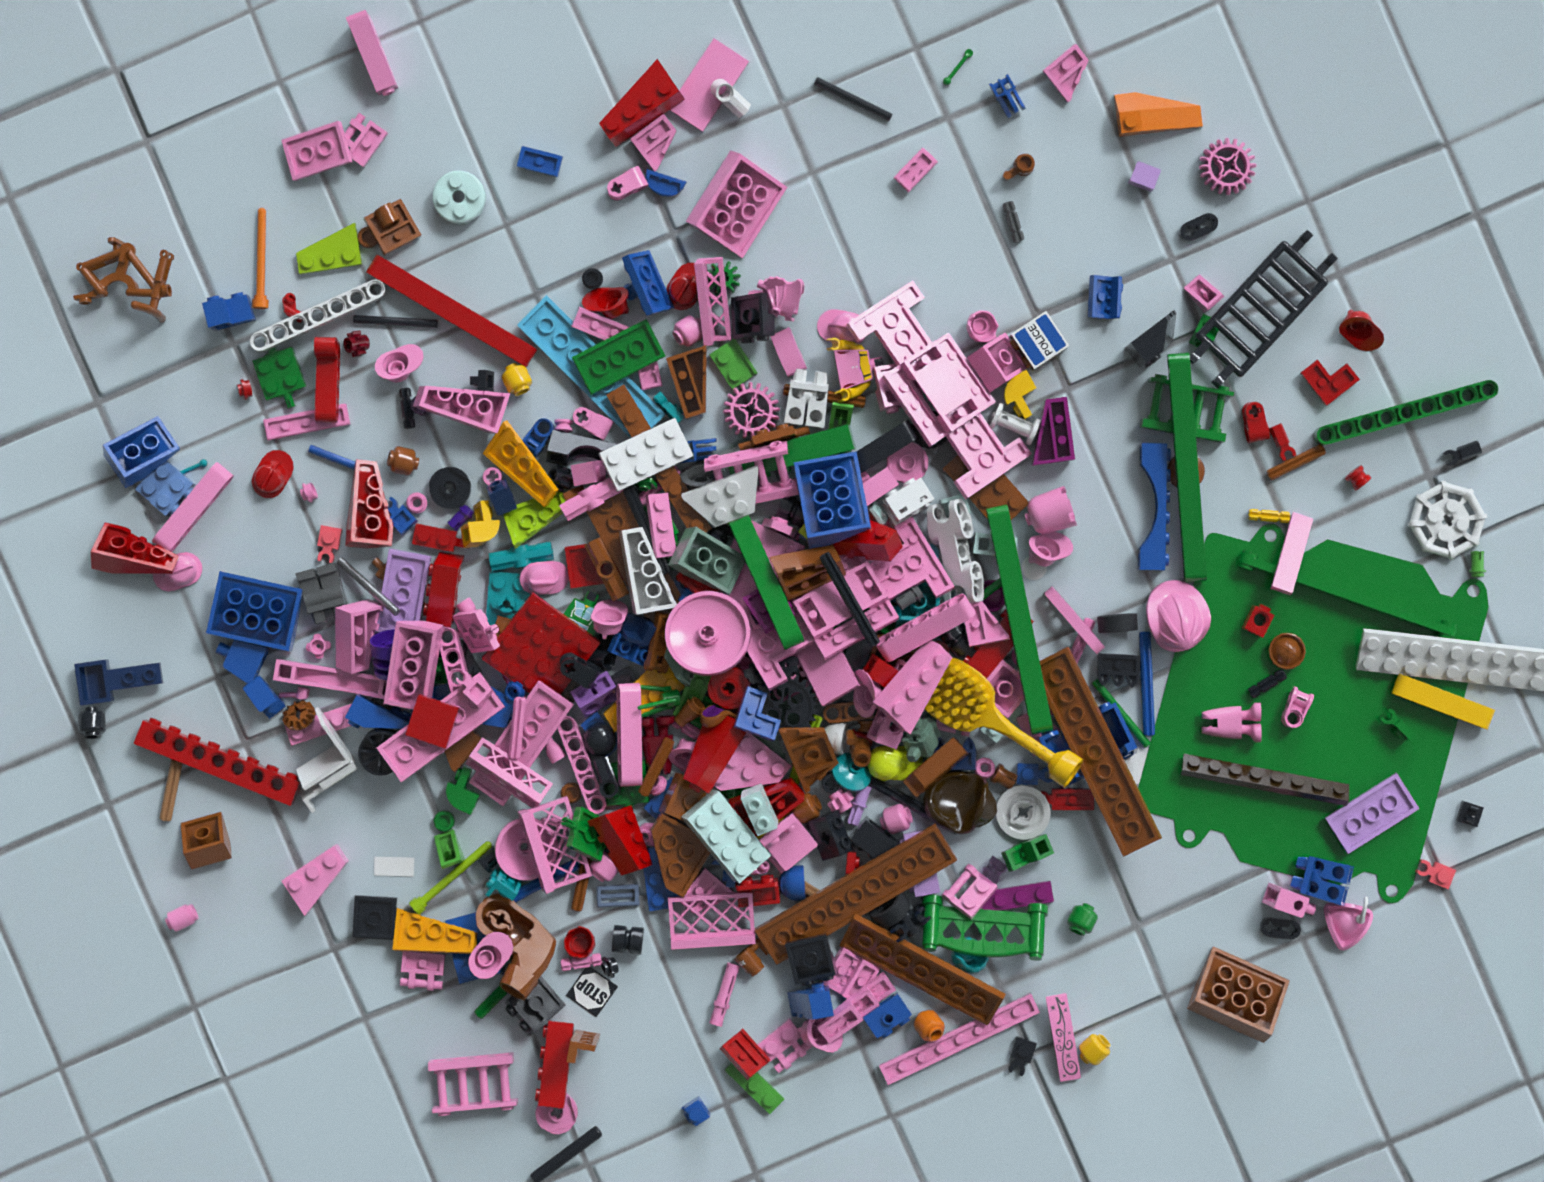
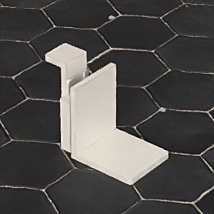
M319 707L315 708L320 724L335 745L296 769L303 788L299 792L302 800L312 813L316 811L311 801L313 797L358 769L352 754Z

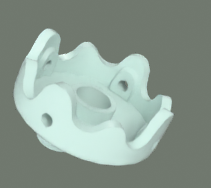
M452 171L443 175L437 181L432 194L433 204L438 214L444 220L458 225H466L480 216L486 202V192L481 182L474 175L465 171ZM457 191H461L465 195L464 200L460 203L453 200V195Z

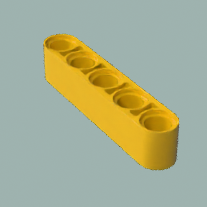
M1398 674L1391 694L1488 730L1495 712L1492 708L1402 674Z

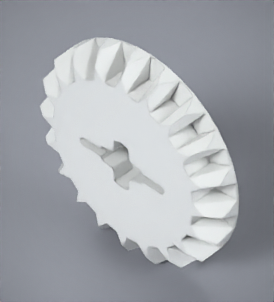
M1014 786L1006 790L997 803L996 818L998 824L1006 834L1013 838L1021 840L1035 838L1049 824L1051 816L1049 802L1039 789H1035L1032 786ZM1032 805V807L1029 808V811L1027 812V817L1022 815L1014 819L1016 816H1018L1020 812V807L1025 809Z

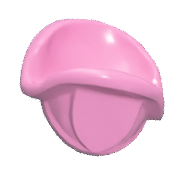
M1180 580L1165 581L1157 585L1148 597L1146 605L1148 626L1156 643L1161 648L1171 652L1185 651L1198 644L1207 634L1211 623L1209 607L1200 592L1189 583Z

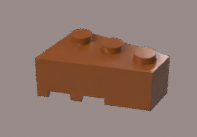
M705 345L666 358L686 420L706 414L707 346Z
M833 544L769 557L788 601L832 581L819 559L826 552L831 553L842 575H847Z

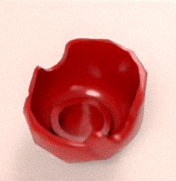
M582 926L569 930L564 939L565 951L570 957L576 959L588 957L596 946L595 937L592 932Z

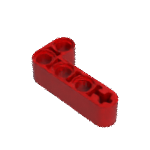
M315 337L314 355L317 358L316 423H338L340 342L337 337Z

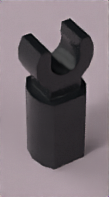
M1476 440L1457 447L1456 451L1446 450L1442 454L1452 455V461L1446 463L1447 466H1452L1457 463L1458 459L1463 461L1482 454V449Z

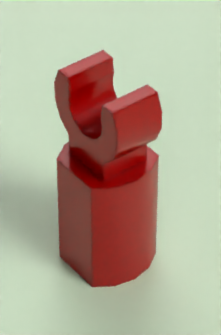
M1282 423L1269 428L1276 447L1280 448V459L1282 461L1286 460L1284 456L1285 451H1290L1292 457L1296 456L1295 449L1288 444L1290 441Z

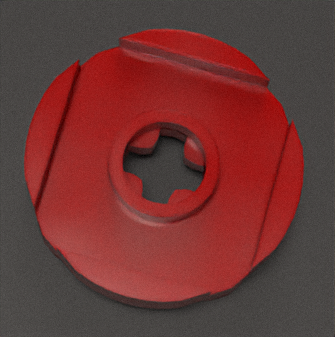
M733 667L727 672L711 676L708 683V694L715 704L717 703L719 706H722V708L735 709L740 707L745 688L751 687L749 679L744 676L741 668ZM727 682H730V684H733L735 686V688L732 689V693H729L728 690H724V687L726 686Z

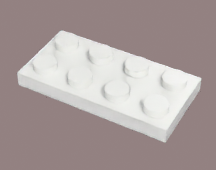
M673 418L600 452L599 456L616 491L619 492L693 457V454L676 419Z

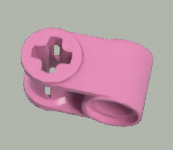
M636 166L608 183V195L611 199L619 201L643 190L649 184L640 167ZM613 186L622 187L620 189L621 193L612 192L614 190Z
M579 407L573 413L575 424L602 440H605L614 421L584 407ZM585 411L588 420H583L581 423L578 422L577 413L581 414Z
M1295 686L1292 688L1281 716L1284 726L1296 728L1303 723L1305 715L1312 704L1314 694L1308 695L1299 691ZM1291 712L1297 716V721L1294 724H1290L1287 719Z

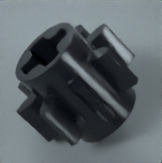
M558 465L557 469L552 468L548 473V476L559 492L569 489L573 484V477L570 474L571 469Z

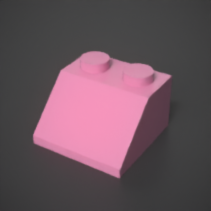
M1006 332L967 357L990 393L1027 369L1021 361L1022 356L1018 350L1015 351L1009 343L1010 338Z

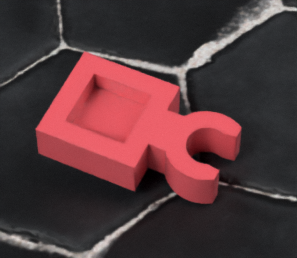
M321 525L317 546L323 547V550L318 554V561H322L323 555L328 554L330 557L329 563L334 562L335 556L332 551L333 549L339 550L343 529Z
M1420 859L1419 862L1425 864L1426 868L1424 871L1416 869L1415 872L1421 876L1429 875L1427 881L1449 890L1456 870L1436 861L1432 867L1430 862Z

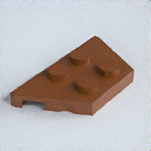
M824 727L780 728L779 732L805 793H808L811 790L810 786L817 779L821 781L826 776V773L838 764Z

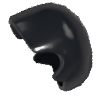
M594 723L588 726L583 734L585 747L595 756H605L611 753L616 746V735L605 723Z

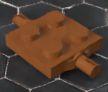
M788 424L776 426L774 431L768 432L767 429L755 432L756 435L752 436L751 441L738 445L740 451L770 445L774 441L792 440L810 434L808 426L795 429L793 426H788Z

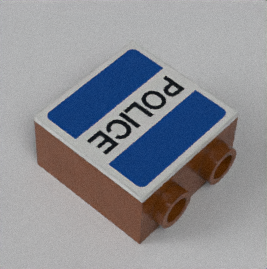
M1047 311L1010 335L1011 340L1009 341L1015 351L1019 350L1022 354L1021 361L1027 369L1031 368L1032 371L1069 347V344Z

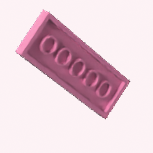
M481 672L472 677V681L476 677H479L491 690H493L486 681V679L483 677ZM461 685L441 700L460 708L446 749L405 735L408 725L379 745L377 749L400 782H403L505 708L496 693L493 692L478 707L463 693L467 687Z
M541 681L537 682L526 698L521 756L519 759H516L528 768L535 762L574 705ZM512 720L495 743V746L509 754ZM505 759L497 760V765L500 768H509L508 761ZM521 770L514 771L515 778L520 781L526 775ZM477 771L469 781L470 784L502 806L505 805L511 796L510 793Z

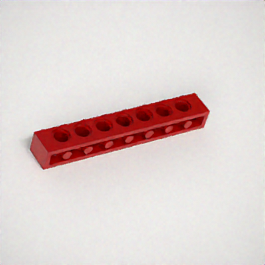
M150 717L149 720L142 721L133 744L286 805H294L301 787L298 775L290 772L283 774L278 772V767L267 764L265 767L259 764L260 760L250 756L245 759L239 756L240 752L229 748L228 751L220 749L221 745L208 741L207 744L200 741V736L189 733L187 736L180 733V728L172 725L169 728L162 726L160 720ZM159 731L165 735L163 743H159L156 740V734ZM178 739L182 740L185 744L182 751L177 750L175 747ZM197 747H201L204 750L202 759L195 756V749ZM216 755L223 757L224 763L222 766L215 764L214 758ZM236 763L243 765L244 770L241 774H237L234 771ZM256 770L261 771L263 774L261 782L255 781L253 777ZM275 778H279L283 783L280 790L275 789L273 786Z

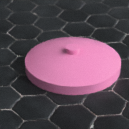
M714 591L694 593L681 600L671 611L665 627L666 644L675 662L688 672L702 676L722 674L736 666L746 654L751 638L750 624L743 608L733 598Z

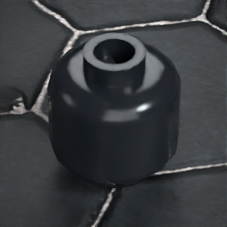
M97 707L85 708V711L78 715L79 733L84 735L86 739L100 738L101 734L106 731L105 713L98 711Z

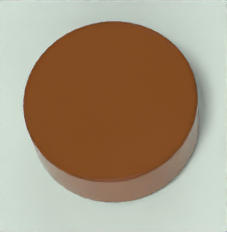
M364 227L359 231L358 241L363 247L373 248L377 245L368 227Z

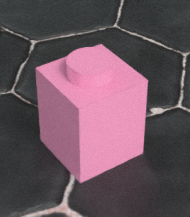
M602 460L570 465L574 486L601 482L606 479V469Z

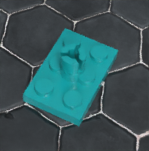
M490 571L486 610L489 625L496 623L497 615L512 619L531 595L522 588L519 573Z

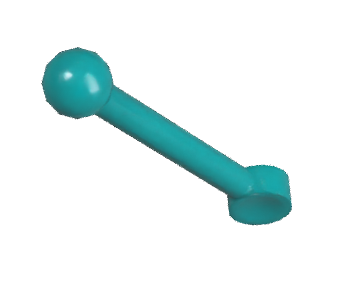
M201 459L199 463L180 472L185 474L196 468L206 467L207 461Z

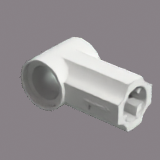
M717 79L711 84V93L738 118L744 116L749 111L751 104L727 81ZM722 86H726L725 93L719 95V89Z

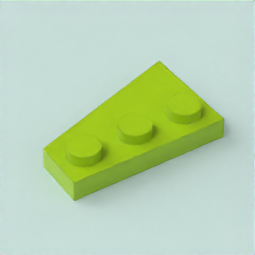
M356 223L297 252L299 274L363 265Z

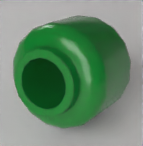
M1087 903L1075 905L1067 919V924L1070 926L1069 930L1080 936L1090 934L1097 922L1098 915L1094 912V907Z

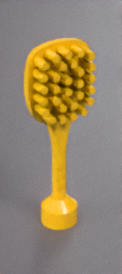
M956 658L951 659L925 710L943 724L959 731L971 732L976 728L985 727L1005 735L1046 762L1050 779L1065 788L1077 774L1083 759L1070 750L1054 753L1014 726L996 708L995 691L990 682L967 663Z

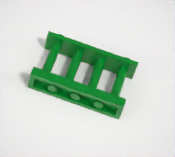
M1155 374V377H1150L1148 380L1150 383H1155L1150 415H1147V419H1141L1140 428L1173 434L1172 417L1168 419V422L1159 421L1160 417H1158L1163 386H1169V380H1167L1166 375ZM1192 384V390L1197 391L1194 403L1196 438L1224 443L1227 434L1221 433L1220 425L1225 398L1233 397L1234 392L1229 391V387L1219 386L1215 389ZM1205 393L1217 395L1212 427H1209V430L1201 429V425H1199Z

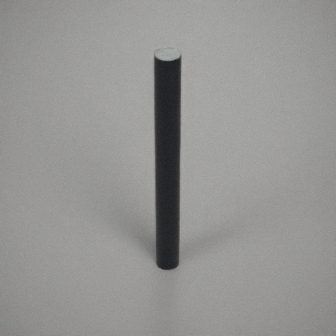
M819 77L815 80L814 85L887 121H890L893 115Z
M353 316V323L438 328V320Z

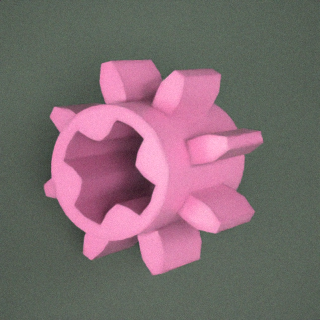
M840 788L828 796L831 801L827 805L832 812L838 810L841 814L853 806L850 801L854 797L849 790L844 792Z

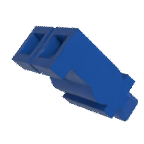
M1309 856V858L1298 857L1296 868L1306 871L1304 878L1293 876L1291 887L1300 890L1302 894L1344 906L1349 887L1327 881L1332 880L1350 885L1354 866Z

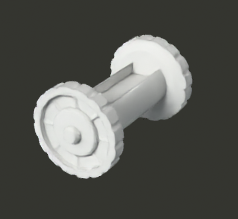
M1000 402L996 411L992 414L993 418L989 425L990 428L993 430L996 424L1027 437L1026 444L1031 445L1034 437L1038 434L1037 430L1041 420L1037 418L1034 423H1031L1003 411L1004 404Z

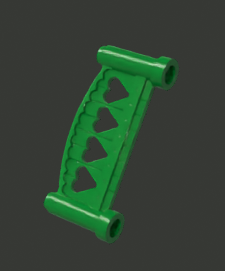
M929 894L922 897V907L925 908L924 917H931L923 925V950L935 952L937 947H942L960 954L986 958L1028 954L1030 960H1042L1044 955L1045 917L1048 916L1047 905L1042 903L1028 904L1027 913L980 909L970 919L955 907L943 906L942 896ZM952 921L961 934L959 939H954L953 937L945 938L943 936V932ZM973 923L982 936V939L979 941L973 938L967 940L964 937V934ZM994 925L1003 938L1002 942H996L995 940L989 942L985 939V936ZM1014 927L1018 929L1024 939V943L1007 942L1006 938Z

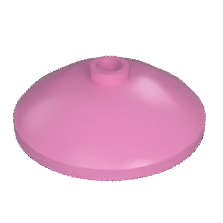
M535 818L536 822L543 824L541 820ZM515 819L500 831L496 839V860L501 869L512 878L518 880L537 879L538 876L528 844L525 850H521V845L527 843L520 819ZM544 829L540 836L541 840L549 844L554 833ZM557 838L552 845L555 848H558ZM550 849L547 855L548 861L554 864L558 852Z

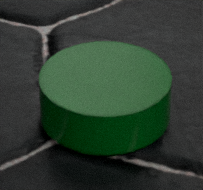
M440 811L434 817V826L441 832H447L455 825V817L450 811Z

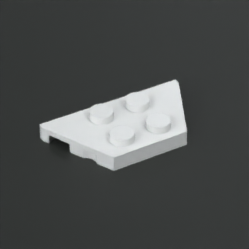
M758 465L682 493V499L715 527L755 512Z

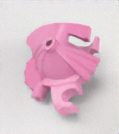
M769 276L764 281L759 280L757 288L762 290L749 291L748 295L767 293L768 313L773 314L775 318L781 315L785 317V321L794 322L795 318H792V315L798 314L800 298L804 294L803 280L797 279L787 282L784 278L778 276Z

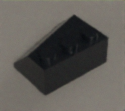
M1175 310L1124 347L1139 368L1143 365L1147 368L1161 358L1159 353L1173 343L1177 315Z

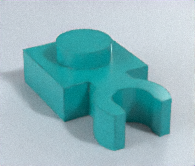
M661 391L658 392L653 400L663 409L662 411L670 420L675 418L678 424L683 421L684 417L682 414L684 412L677 404L673 405L669 402Z

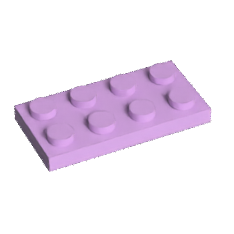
M389 549L382 594L400 609V613L394 616L384 607L383 611H380L377 622L380 624L378 631L375 630V632L395 629L397 621L421 620L431 556Z
M1394 773L1348 802L1347 806H1342L1326 816L1325 820L1346 853L1349 854L1417 811L1419 807L1398 774Z

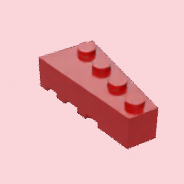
M656 59L599 124L610 141L617 147L655 121L662 114H665L685 100V98L660 61Z

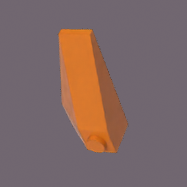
M1137 92L1114 95L1119 137L1203 127L1200 105Z

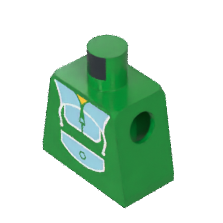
M588 590L583 601L577 598L573 599L564 615L595 636L596 631L591 620V614L599 595Z

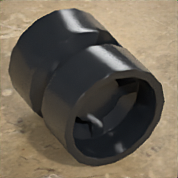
M796 496L782 498L775 517L791 520L793 525L802 528L804 518L801 501H797Z
M964 623L939 636L945 644L951 645L950 651L956 658H959L972 648L969 647Z
M614 925L612 952L624 953L628 949L629 953L641 955L644 927H632L628 930L624 925Z

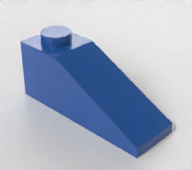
M360 694L356 695L345 716L349 720L348 724L358 729L360 726L363 728L403 729L410 722Z

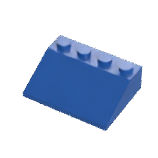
M857 451L794 462L809 549L832 545L871 529Z
M219 571L206 633L292 651L297 632L303 589Z

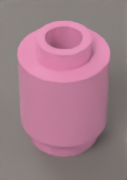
M185 904L168 912V918L165 921L170 930L174 929L177 932L194 924L195 920H198L199 917L192 904L188 906Z

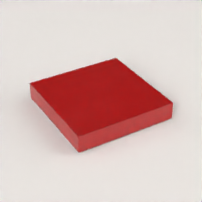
M419 694L405 735L446 749L460 708Z

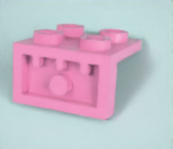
M790 813L780 821L777 829L767 832L759 838L762 845L769 850L785 871L818 846L817 842L793 813Z

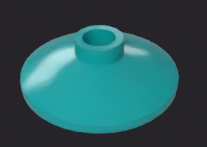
M843 753V755L836 757L838 764L831 771L833 778L842 788L849 791H861L869 785L872 775L869 772L868 766H856L852 761L851 753Z

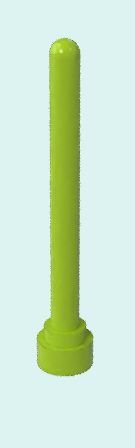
M489 841L483 843L422 897H414L409 902L418 915L422 914L426 910L425 907L428 906L427 903L477 861L479 857L491 849L492 843Z

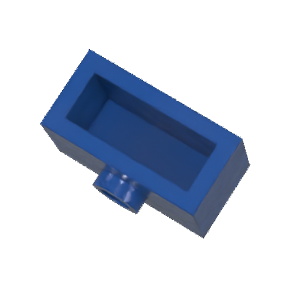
M895 992L879 1003L880 1005L863 1016V1019L878 1039L880 1036L885 1038L893 1032L892 1028L898 1024L901 1027L909 1022V1017L912 1013L898 992Z

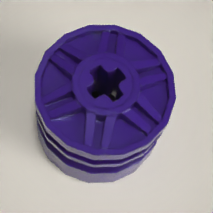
M395 629L379 632L369 640L371 654L374 657L372 660L374 674L382 680H387Z

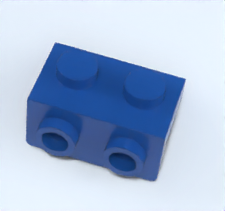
M1090 275L1088 318L1108 320L1120 318L1122 312V276Z

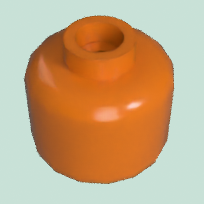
M934 1010L920 1012L913 1024L914 1029L924 1041L940 1039L945 1028L944 1022Z

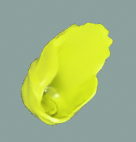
M881 745L871 750V759L867 766L870 774L879 780H905L923 763L924 759L920 756L916 762H910L907 759V752L904 746L898 745L897 749Z

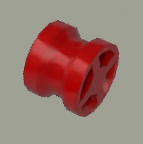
M1362 465L1355 468L1345 477L1347 481L1353 484L1352 488L1355 491L1372 478L1364 472Z

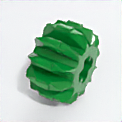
M728 261L726 267H724V273L727 274L726 278H729L728 281H725L726 289L734 293L735 290L732 285L740 286V283L734 281V279L741 278V275L733 274L738 268L735 266L730 270L731 262ZM711 264V267L714 270V272L710 270L707 271L715 277V275L719 272V268H717L715 264ZM713 282L709 286L710 291L716 287L715 295L718 296L721 287Z

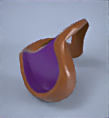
M709 705L702 710L700 722L704 727L712 728L720 724L727 715L734 719L737 716L730 711L717 708L715 705Z

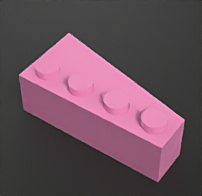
M419 386L413 407L490 434L498 433L510 393Z

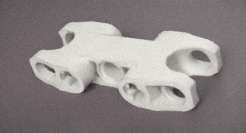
M963 499L950 501L949 518H947L941 504L929 505L927 509L929 538L934 545L940 546L943 568L955 586V589L943 595L945 602L951 599V592H953L954 597L962 594V588L965 590L970 603L983 601L984 578L980 564L976 561H971L967 539L972 537L974 531L972 519ZM957 505L960 508V514H958ZM934 510L937 512V519L934 515ZM974 588L977 591V597L974 594Z

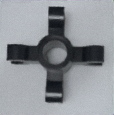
M922 904L913 907L912 910L909 909L901 921L888 928L890 933L898 932L897 936L899 938L896 940L897 942H901L907 936L910 937L917 933L931 919L930 916L924 917L921 914L925 909L922 907Z

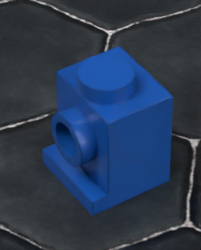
M700 1096L681 1107L684 1111V1116L692 1125L698 1126L710 1118L711 1113Z

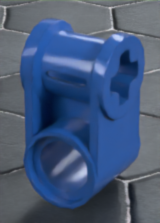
M546 418L537 420L522 440L535 459L543 451L555 428L554 423ZM542 422H547L550 426L549 432L546 434H542L539 430V425Z

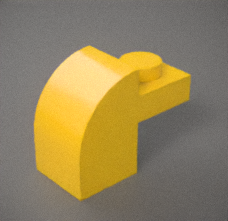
M1027 370L1014 376L1006 384L1003 392L1005 405L1007 406L1014 402L1015 406L1012 408L1015 414L1023 419L1030 417L1032 413L1022 396L1036 389Z
M482 500L473 506L475 522H467L461 527L464 548L482 546L497 534L500 522L499 520H491L492 508L489 507L488 500Z

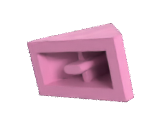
M1200 274L1184 287V290L1204 313L1224 297L1219 290Z

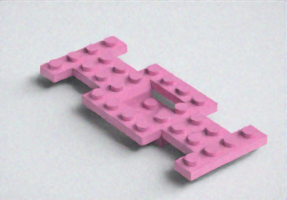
M911 281L849 321L846 326L857 342L874 332L897 367L883 375L882 379L929 447L946 436L969 470V472L954 481L962 496L967 499L1030 456L1031 452L1021 437L1003 447L981 414L982 411L993 405L996 401L949 333L931 342L909 309L925 298L914 281ZM914 380H916L939 415L937 417L913 384Z
M913 517L894 526L903 543V547L891 562L874 560L868 563L864 557L855 556L854 559H849L845 555L839 556L847 574L844 575V578L862 610L870 609L864 612L875 632L899 620V616L890 601L911 590V587H916L926 581L936 599L955 589L954 584ZM833 581L790 600L793 606L792 610L796 614V622L805 642L787 650H784L775 629L765 634L760 625L755 624L747 608L743 609L748 617L751 630L747 653L769 691L788 681L778 662L815 643L826 660L864 639L854 618L833 630L834 626L852 617Z

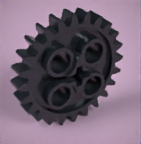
M799 675L794 679H791V676L787 677V682L776 687L782 693L781 698L777 701L770 698V691L766 684L764 687L757 685L762 692L768 693L762 714L766 715L769 710H776L778 712V720L781 719L782 709L778 706L783 704L785 689L789 688L787 704L790 706V709H786L784 725H779V729L811 727L809 721H816L812 713H819V711L813 709V706L818 705L819 702L812 700L816 693H809L813 687H805L806 679L800 683L798 682ZM794 692H800L803 696L802 701L798 704H794L791 701V694ZM791 713L799 715V722L795 725H791L787 721L788 715ZM778 729V741H781L782 737Z

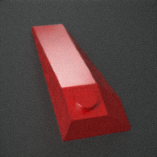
M106 522L91 550V569L112 574H172L179 560L178 555L159 545H152L147 542V538L132 534L130 529Z

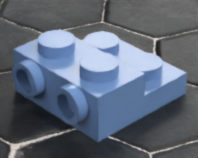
M166 461L145 477L135 490L150 501L165 516H170L180 506L181 501L190 494L196 484L169 461Z

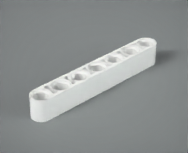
M371 280L254 333L250 338V345L257 352H266L381 300L386 293L385 286L379 280ZM373 285L382 287V292L379 295H372L370 293V288ZM359 293L362 295L361 303L354 304L351 302L353 294ZM335 302L343 304V310L339 313L332 311V305ZM316 311L324 313V318L319 322L314 321L312 318L313 313ZM298 319L303 320L305 323L302 330H295L293 328V323ZM278 328L285 330V336L282 339L274 337V332ZM258 337H264L266 340V344L262 348L255 346V340Z

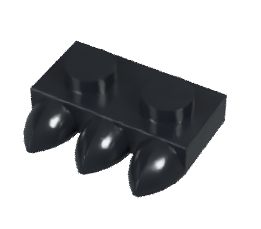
M1098 653L1096 674L1102 686L1106 685L1110 675H1112L1114 684L1119 687L1126 676L1129 686L1133 688L1139 680L1141 655Z

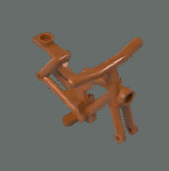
M115 237L107 238L108 243L113 245V251L83 263H77L76 269L80 271L93 288L89 293L73 295L74 300L79 301V304L88 305L92 303V299L107 297L108 286L116 281H122L128 286V289L125 291L127 296L151 297L150 305L132 301L131 308L145 312L155 317L161 323L166 321V316L157 308L161 298L172 296V288L169 284H166L171 263L174 260L172 253L164 249L160 251L155 278L152 277L135 255V246ZM118 262L116 272L105 276L101 280L92 272ZM130 263H132L151 289H139L136 281L126 274Z

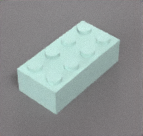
M712 789L709 794L705 795L681 816L730 878L737 883H741L771 856L717 790Z

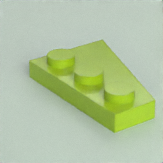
M557 491L548 506L543 507L533 498L517 504V509L503 514L515 549L563 514L559 506L566 501L563 492Z

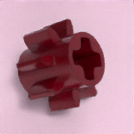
M361 330L347 333L343 346L347 353H352V357H358L366 354V350L370 347V341L367 335H361Z

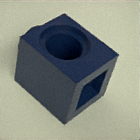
M506 479L496 480L486 487L488 496L498 516L517 509L515 498Z

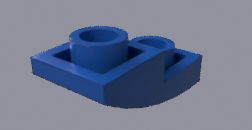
M618 633L613 636L607 651L644 666L649 646L628 642L622 634Z

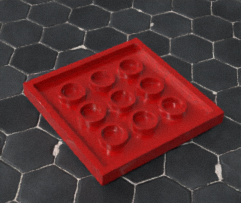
M532 592L497 637L500 646L495 650L486 651L482 656V660L511 681L520 682L523 685V689L528 693L532 691L538 681H541L560 695L572 680L564 676L560 671L561 656L571 652L587 661L601 641Z

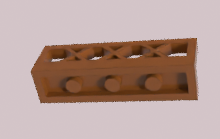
M576 1029L570 1040L567 1062L575 1064L581 1049L595 1052L600 1034Z

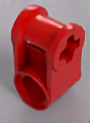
M1258 402L1246 403L1242 408V416L1247 442L1253 443L1270 439L1269 427L1266 422L1263 406ZM1252 407L1254 409H1257V412L1254 413V415L1249 414V410H1251Z

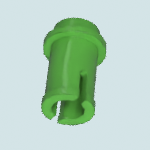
M1471 551V570H1469V573H1471V577H1484V573H1486V570H1484V551Z

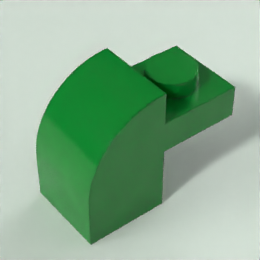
M465 765L463 769L459 768L454 779L457 780V783L451 781L447 783L446 795L453 807L471 815L481 794L465 788L473 771L471 767Z
M1043 834L1015 844L1013 847L1001 852L1008 871L1012 872L1029 863L1054 854L1047 834Z

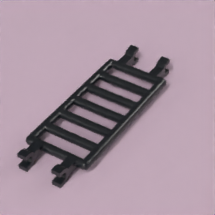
M1306 230L1292 246L1287 241L1280 242L1196 333V338L1201 344L1190 355V363L1192 365L1196 363L1209 349L1226 365L1211 382L1216 388L1221 386L1232 372L1238 377H1243L1328 285V280L1323 274L1338 258L1331 253L1317 268L1313 267L1298 252L1313 236L1310 231ZM1284 251L1318 282L1311 291L1276 260ZM1270 266L1304 297L1297 306L1262 275ZM1256 281L1290 312L1283 321L1248 290ZM1242 296L1276 327L1269 336L1262 332L1235 306V303ZM1228 311L1262 342L1255 351L1250 349L1220 321ZM1213 327H1216L1248 357L1241 367L1206 336Z

